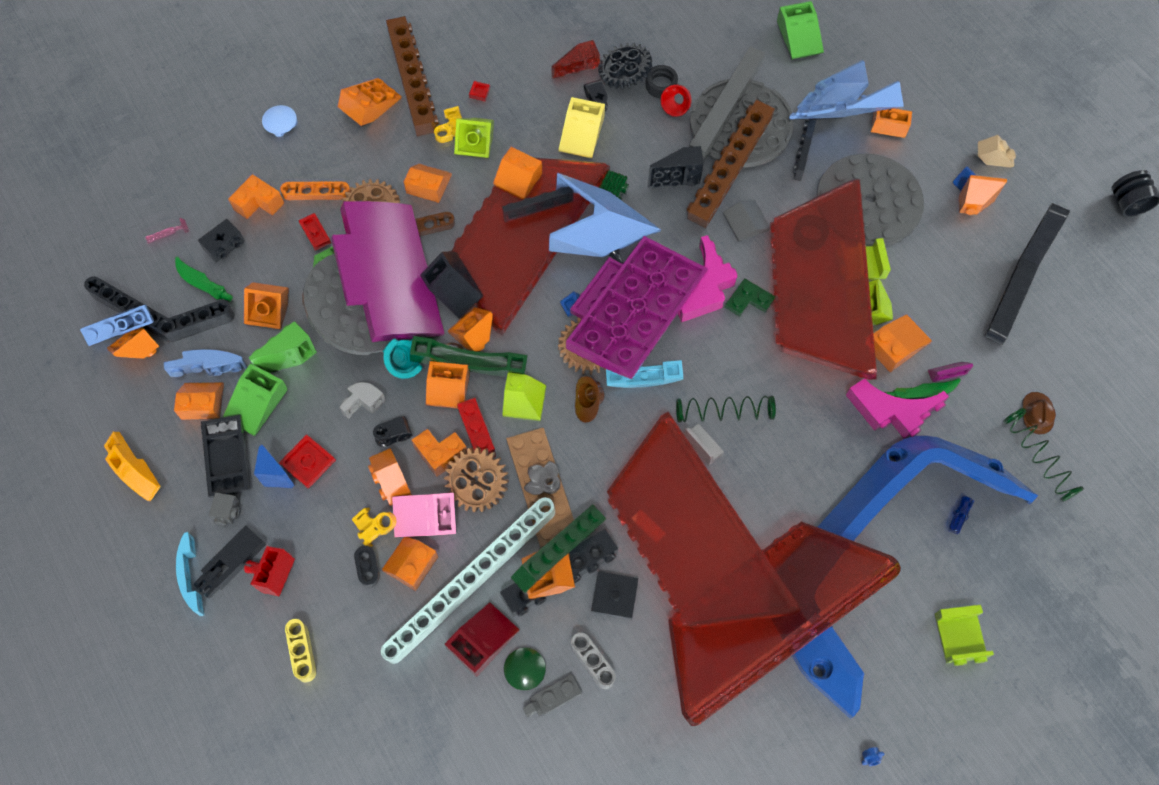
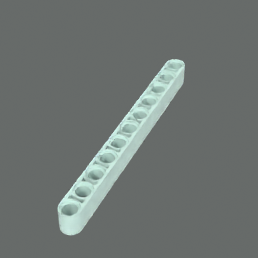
M544 497L532 505L384 643L381 648L382 657L393 664L400 662L555 516V507L552 500ZM543 506L551 507L546 513L540 511ZM528 520H535L536 523L533 526H526ZM513 534H521L520 539L516 541L511 540ZM505 547L506 551L504 554H496L498 548ZM485 561H490V562H491V565H490L489 568H487V569H482V568H481V565H482L483 562H485ZM474 575L476 577L474 582L466 583L467 577ZM453 590H460L458 597L451 598L450 595ZM439 604H444L443 611L440 613H436V606ZM422 619H429L426 627H420L419 624ZM412 633V640L404 642L405 635ZM397 648L396 655L388 657L389 650Z

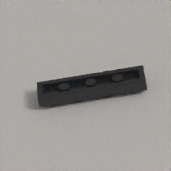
M817 118L809 119V121L805 120L803 130L806 133L802 134L800 139L802 148H798L796 158L799 159V162L794 164L793 172L796 173L794 180H802Z
M569 186L561 187L549 193L545 192L539 196L525 198L519 202L508 203L506 206H502L504 221L508 222L573 202V190Z

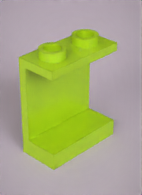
M883 238L876 239L873 246L845 249L844 242H840L838 249L835 250V258L839 261L838 271L839 275L842 276L843 283L886 279L891 270Z
M981 605L940 609L934 614L946 663H954V666L965 665L970 660H974L975 663H983L988 661L987 658L994 655L993 650L986 651L978 616L983 613Z

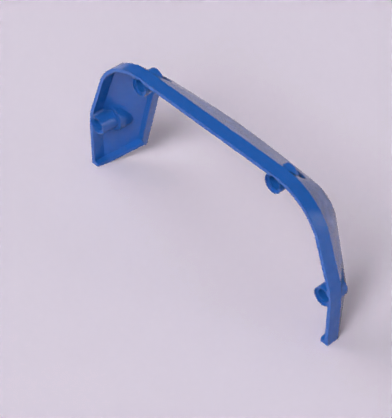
M913 436L895 443L877 460L776 574L769 596L770 613L776 629L801 673L850 719L860 710L864 672L817 606L815 600L816 591L869 522L902 488L931 463H942L999 492L1018 496L1027 500L1028 504H1031L1038 495L1004 469L999 460L990 459L972 450L932 436ZM889 456L894 457L896 462L891 461ZM788 566L795 567L797 569V573H791L788 569ZM814 667H818L822 671V677H817L814 674Z

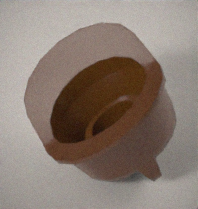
M588 376L581 377L576 384L575 413L577 418L584 423L595 419L599 405L605 398V392L600 382Z
M1040 392L1027 394L1023 399V408L1027 410L1023 415L1024 424L1027 428L1038 425L1037 429L1033 432L1038 435L1050 432L1056 417L1052 401Z

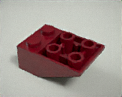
M489 602L462 625L444 645L470 672L478 677L515 637L520 629Z

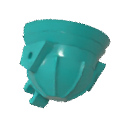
M394 338L383 349L385 367L397 378H411L422 370L420 363L410 361L412 339L410 341H398Z

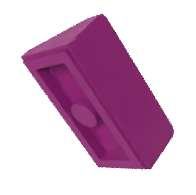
M962 361L929 369L928 373L932 382L966 375L972 369L973 364Z

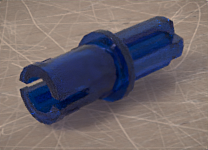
M967 496L961 498L958 508L953 511L954 516L948 527L949 532L954 534L960 533L964 522L969 519L968 514L974 504V500H971L972 498Z

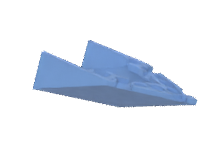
M862 60L818 82L815 85L816 89L813 92H809L798 105L797 112L792 113L789 118H840L904 107L900 82L896 81L868 96L862 95L861 99L857 100L869 86L865 62Z
M557 173L556 190L569 186L572 188L573 193L580 194L594 205V214L551 233L549 251L605 257L610 252L623 249L640 241L644 236L646 237L661 231V229L611 192Z

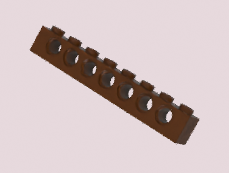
M406 16L386 20L416 136L434 133L436 125H439L438 118L432 112L435 111L433 101H429V98H431L429 87L425 88L427 80L425 74L421 73L424 70L422 62L418 61V58H420L418 48H414V45H416L415 37L410 34L413 32L411 23H407Z
M757 99L753 105H749L746 111L747 116L745 119L741 118L737 126L739 129L737 132H733L729 139L730 144L724 146L721 152V159L715 161L712 167L713 172L711 174L708 173L704 180V187L698 189L695 195V202L689 204L687 208L688 220L705 229L707 228L773 118L775 108ZM710 189H714V190H716L717 192L712 193V192H710L709 190H710ZM705 203V204H707L708 206H707V207H703V206H701L700 204Z

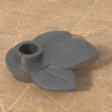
M549 461L545 467L541 465L530 466L528 468V475L531 481L524 486L525 491L533 495H539L543 492L549 494L556 493L561 485L558 478L559 469L557 465Z

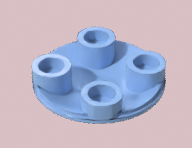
M284 105L268 109L262 117L263 127L277 137L283 136L284 133L290 131L298 123L294 110Z

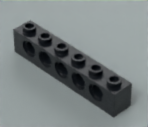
M606 529L583 541L568 553L574 584L582 579L581 576L585 573L591 574L599 569L600 564L604 562L610 563L617 557L618 547ZM592 550H598L600 551L601 555L598 557H593L590 555V552ZM575 560H581L584 565L576 568L572 563ZM516 583L500 591L501 598L513 617L516 615L519 617L523 616L529 611L528 608L535 604L536 606L541 605L547 600L546 597L548 596L523 600L520 598V594L523 591Z

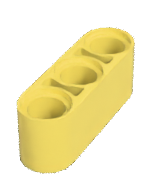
M292 619L286 624L285 633L293 674L302 682H310L316 676V666L309 631L302 621ZM296 626H301V631L297 635H293V629ZM300 646H305L304 653L297 655V649ZM305 666H309L308 674L305 676H301V669Z

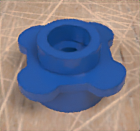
M877 747L869 748L862 752L864 761L861 763L870 767L876 766L881 763L882 756L885 754L880 752Z

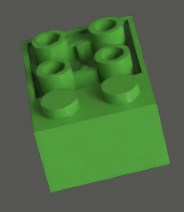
M812 1L780 7L777 23L791 59L824 53L817 13Z
M294 321L290 325H286L275 337H271L263 347L255 350L249 359L256 367L271 373L301 365L317 352L309 335Z
M250 363L240 377L223 417L241 415L244 431L256 436L288 389L283 380Z

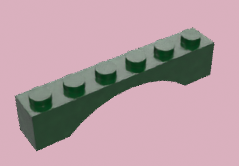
M413 336L410 349L411 362L429 364L430 361L468 365L470 372L506 378L508 372L525 375L528 355L511 352L485 353L452 347L433 339Z
M592 504L522 564L510 578L526 593L569 552L590 536L606 520V517Z

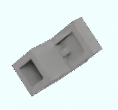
M360 382L351 385L347 389L350 397H346L339 408L342 414L349 419L361 406L374 414L386 399L384 394L372 384Z

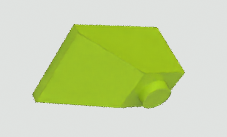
M457 118L454 154L489 158L493 140L494 120Z
M880 279L846 290L849 324L879 325L893 320L892 303Z
M508 372L504 391L503 417L541 421L546 385L528 375Z

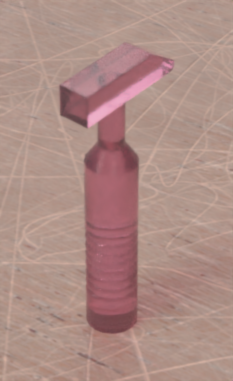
M179 218L180 226L170 227L146 236L148 244L175 234L180 229H183L185 233L189 232L186 221Z

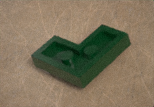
M744 278L725 304V308L741 317L749 304L766 313L776 296Z

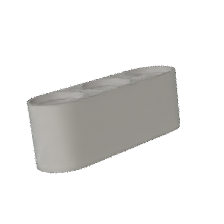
M576 633L571 640L572 651L601 689H610L616 679L614 670L585 633ZM579 639L586 642V646L582 649L575 646V642ZM595 656L598 658L599 663L591 666L588 664L587 659ZM607 673L611 676L612 680L609 683H603L600 680V676Z

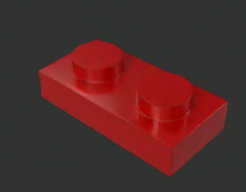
M315 213L298 220L315 251L331 244L330 238Z

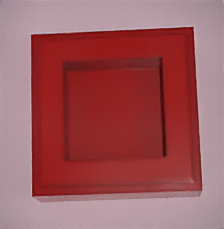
M474 81L469 92V98L486 101L490 91V84Z

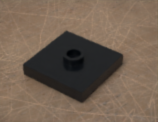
M598 571L591 613L632 620L639 578Z

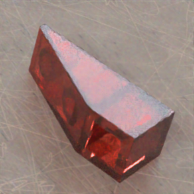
M594 40L577 44L551 66L552 79L598 67V64H600V54Z

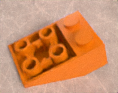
M376 78L341 89L338 108L362 126L374 122L398 102L402 96L384 83L383 80Z

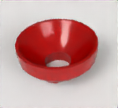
M670 85L661 95L662 108L671 116H681L691 107V94L682 85ZM676 94L683 96L681 104L675 101Z

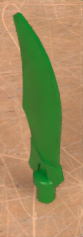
M178 256L175 257L176 269L188 284L210 294L215 300L224 299L228 302L232 301L233 296L226 292L224 286L215 284L207 278L205 273L186 265Z
M957 378L941 383H922L914 388H896L893 392L884 393L902 399H924L935 396L943 391L946 394L952 392L959 385L961 379Z

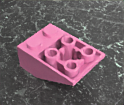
M453 492L392 497L393 514L397 520L394 527L395 537L456 534Z

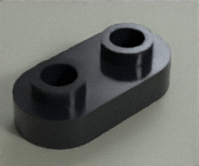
M361 546L354 553L358 579L362 585L372 587L377 584L380 578L376 554L371 547ZM364 555H369L367 560H362ZM368 574L373 575L372 579L367 580L366 576Z

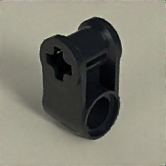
M599 79L584 84L583 87L587 99L592 102L605 104L606 112L608 109L606 102L608 95L602 81Z
M399 416L393 420L378 424L373 429L376 444L383 448L406 441L413 436L405 416Z

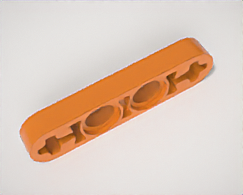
M343 181L285 182L280 187L281 194L286 200H342V198H346L345 192L351 193L348 183ZM305 188L311 189V192L308 194L302 193ZM322 188L329 189L325 194L320 193Z

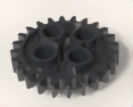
M626 43V46L620 44V48L614 46L613 51L608 50L609 54H603L604 59H600L601 64H598V72L601 80L604 81L605 85L609 84V87L614 85L615 89L619 86L624 89L625 85H628L631 88V84L637 85V81L643 82L642 77H648L647 73L651 72L650 68L653 67V61L649 50L647 51L646 47L642 48L641 44L638 46L635 43L629 46V43Z

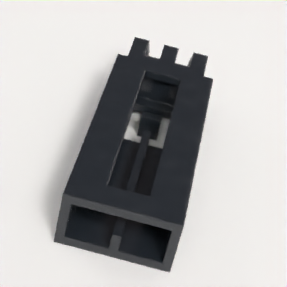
M245 525L200 570L203 574L195 581L194 586L196 588L200 587L199 591L202 593L206 592L205 596L208 599L211 598L219 589L222 590L247 565L246 562L252 560L266 544ZM225 564L229 568L218 578L217 575L223 572L221 567Z

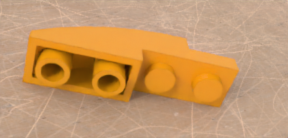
M113 431L104 445L108 452L105 460L124 483L147 501H151L161 487L144 459H137L121 433Z

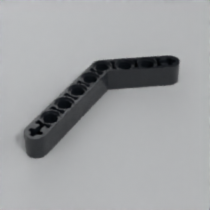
M1051 203L1016 264L986 331V338L1001 345L1006 341L1036 271L1066 221L1070 210Z
M96 276L89 277L84 282L85 289L95 300L118 313L145 305ZM219 300L170 318L147 306L153 320L156 322L143 326V328L167 342H175L227 324L234 319L235 313L225 300Z

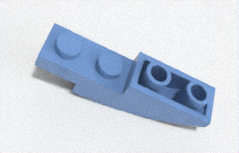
M145 304L104 318L81 328L80 331L88 346L151 324L154 320Z
M206 349L183 351V359L164 362V369L170 377H181L183 374L200 373L203 370L209 376H220L222 373L239 372L247 368V364L241 356L225 351Z

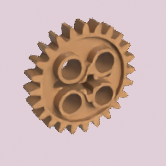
M369 179L368 183L362 180V185L355 183L356 188L349 187L351 193L345 192L346 198H342L343 201L362 200L400 203L396 190H392L391 185L386 186L385 181L380 184L379 179L375 183H372L371 179Z
M580 318L577 319V323L571 320V327L565 325V331H561V337L558 339L560 343L558 350H561L560 357H564L563 363L569 362V369L575 366V372L582 369V374L589 370L590 375H592L594 369L600 373L601 366L566 349V340L581 321Z
M472 447L468 448L467 453L464 450L460 451L461 457L454 455L455 461H449V465L452 468L445 469L450 475L444 477V479L449 480L445 487L451 488L448 493H454V501H459L458 507L465 504V511L472 507V511L476 512L479 507L480 511L483 512L485 511V505L488 509L493 508L492 503L495 505L499 504L497 498H504L501 491L505 492L508 490L503 484L509 482V480L504 479L508 472L502 471L506 465H499L501 458L494 459L495 452L488 455L487 448L481 453L480 447H477L475 452ZM471 461L476 462V471L470 468ZM487 472L493 474V482L487 480ZM475 476L479 477L478 483H475ZM461 477L466 480V487L460 485L459 480ZM476 489L482 490L483 498L476 496Z

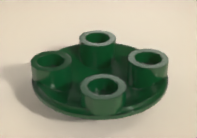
M531 648L514 650L509 654L504 663L505 678L516 690L525 691L537 687L543 681L546 673L543 657Z

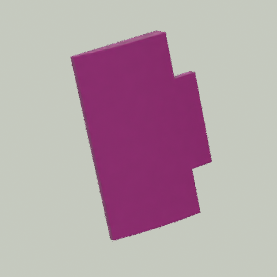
M343 201L340 211L346 234L332 235L331 240L346 305H363L371 342L391 341L394 338L397 340L413 339V336L423 338L444 336L445 333L435 295L427 288L420 276L427 268L412 206L390 202Z
M644 236L624 264L609 257L571 307L570 313L582 320L566 340V349L605 369L633 379L702 280L708 268Z

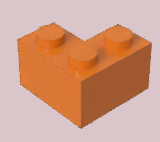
M892 108L873 112L871 132L905 138L911 126L912 111Z
M253 174L228 198L233 210L246 219L259 207L273 216L284 204L278 190Z
M426 429L411 440L414 449L436 477L445 472V469L451 467L449 461H455L454 455L461 457L460 451L462 450L467 453V446L456 432L438 443L431 432Z
M391 448L369 457L371 465H368L375 484L380 483L382 487L379 489V493L383 501L387 499L391 506L393 505L392 497L412 495Z

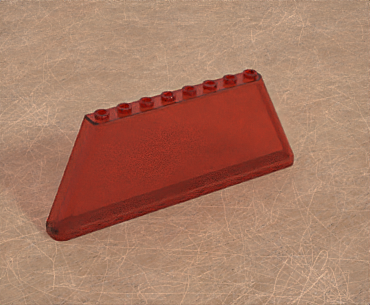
M536 158L542 161V175L526 198L555 191L557 173L599 188L607 171L610 170V166L601 162ZM494 185L490 196L484 199L481 209L475 212L471 223L465 226L462 236L456 239L453 249L448 251L458 253L483 294V297L475 306L479 309L491 311L493 314L491 326L496 333L504 335L557 254V252L549 251L550 234L578 222L590 202L580 194L573 193V202L505 222L502 206H506L508 203L519 202L523 199Z
M853 179L775 217L774 222H770L771 233H774V237L771 238L772 248H775V253H772V263L776 264V269H773V280H777V285H773L774 296L778 297V301H774L775 312H778L779 316L775 317L776 329L779 328V334H776V344L780 345L781 352L861 378L874 380L877 379L861 188L860 179Z
M666 412L661 415L608 489L607 493L610 498L607 501L613 510L618 509L620 514L617 517L623 526L627 524L630 530L627 533L632 542L637 540L640 545L637 547V550L642 558H648L650 563L647 566L653 575L657 573L660 580L657 583L662 591H668L671 597L668 598V601L673 609L678 608L681 612V615L678 617L684 627L689 625L690 629L792 616L800 612V606L670 413Z
M801 521L797 525L792 526L781 537L776 538L765 549L758 551L750 560L742 563L738 569L726 575L715 586L708 588L700 597L692 600L684 609L676 612L668 622L681 711L689 725L697 726L895 579L901 571L899 562L889 554Z

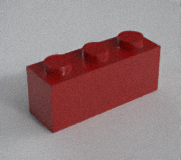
M473 398L457 404L461 421L473 451L475 452V449L480 447L481 453L486 448L488 449V455L495 452L476 399Z

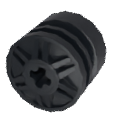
M1147 170L1126 174L1119 178L1111 187L1116 200L1119 201L1122 214L1126 217L1144 214L1159 205V191L1154 186L1151 174Z

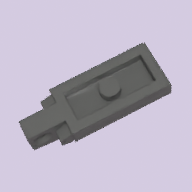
M571 674L530 698L532 703L524 707L523 711L527 717L536 712L539 716L546 715L582 695Z

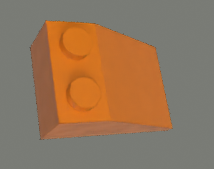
M906 314L873 333L865 346L891 373L929 345L932 340Z

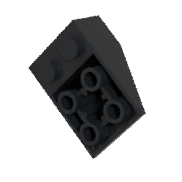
M701 146L683 147L651 164L648 188L677 187L682 185L694 186L700 184L704 166Z
M442 251L420 274L427 288L459 319L483 297V294L457 252Z

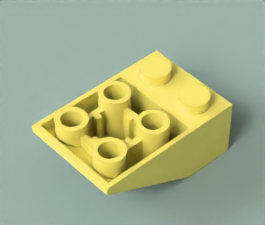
M571 97L559 152L593 158L605 117V104Z

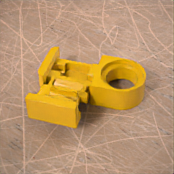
M459 106L444 110V116L449 122L439 125L434 129L436 141L445 143L452 141L453 137H455L456 119L462 118ZM441 131H445L447 133L443 137L438 136V133Z
M368 507L363 508L352 518V521L360 531H364L358 532V537L365 540L363 544L372 547V542L379 535L388 534L396 526L397 520L396 516L391 512H382L374 519L370 518L368 514L370 508ZM385 515L390 518V525L388 527L382 524V519Z

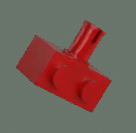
M266 546L260 562L248 560L246 564L251 565V567L245 565L244 571L248 574H254L250 584L261 593L279 597L295 558L284 549Z

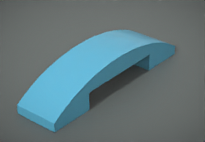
M682 360L663 362V365L640 367L633 379L606 369L607 386L623 388L650 387L683 380Z
M186 532L181 538L177 551V582L188 606L196 614L203 616L202 595L192 590L189 558L197 557L195 540L190 533Z

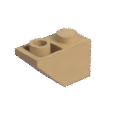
M999 135L978 142V157L986 165L1014 167L1015 151Z

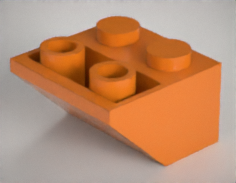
M430 361L426 384V405L458 409L457 404L466 401L470 377L468 365Z

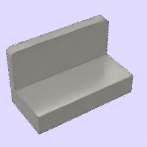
M699 423L692 429L689 427L685 429L684 439L708 466L724 454L720 446Z

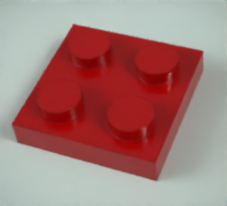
M306 434L279 464L309 489L336 459Z

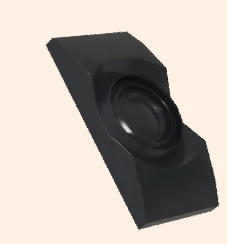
M241 415L201 421L208 497H214L215 493L228 495L250 491L246 438Z

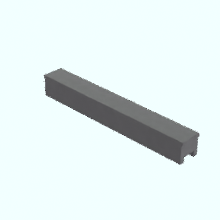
M751 46L749 47L690 143L689 147L701 146L703 162L761 68L765 52Z

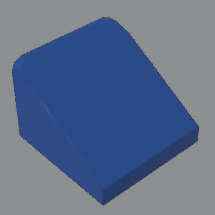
M965 167L954 179L953 184L962 191L970 175H975V173L969 167Z
M574 291L560 301L568 317L573 315L570 313V309L580 297V294Z

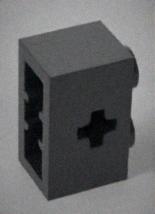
M225 219L199 238L198 242L202 249L217 263L219 260L224 259L231 251L240 247L245 240L241 232L228 219Z

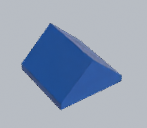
M260 445L254 471L258 480L264 487L293 488L295 485L267 449Z

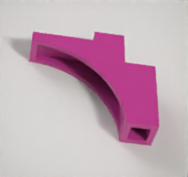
M708 235L701 237L699 244L704 267L708 268V271L679 311L678 316L681 323L721 309L725 300L722 290L734 287L738 277L735 268H732L730 263L723 264L721 256H718L716 253L714 242L710 241Z
M866 379L850 387L846 394L847 398L874 431L880 427L884 429L889 424H892L904 439L920 433V427L924 424V420L931 416L932 411L936 410L938 412L946 406L945 401L949 398L946 392L943 391L935 396L924 399H902L878 390Z

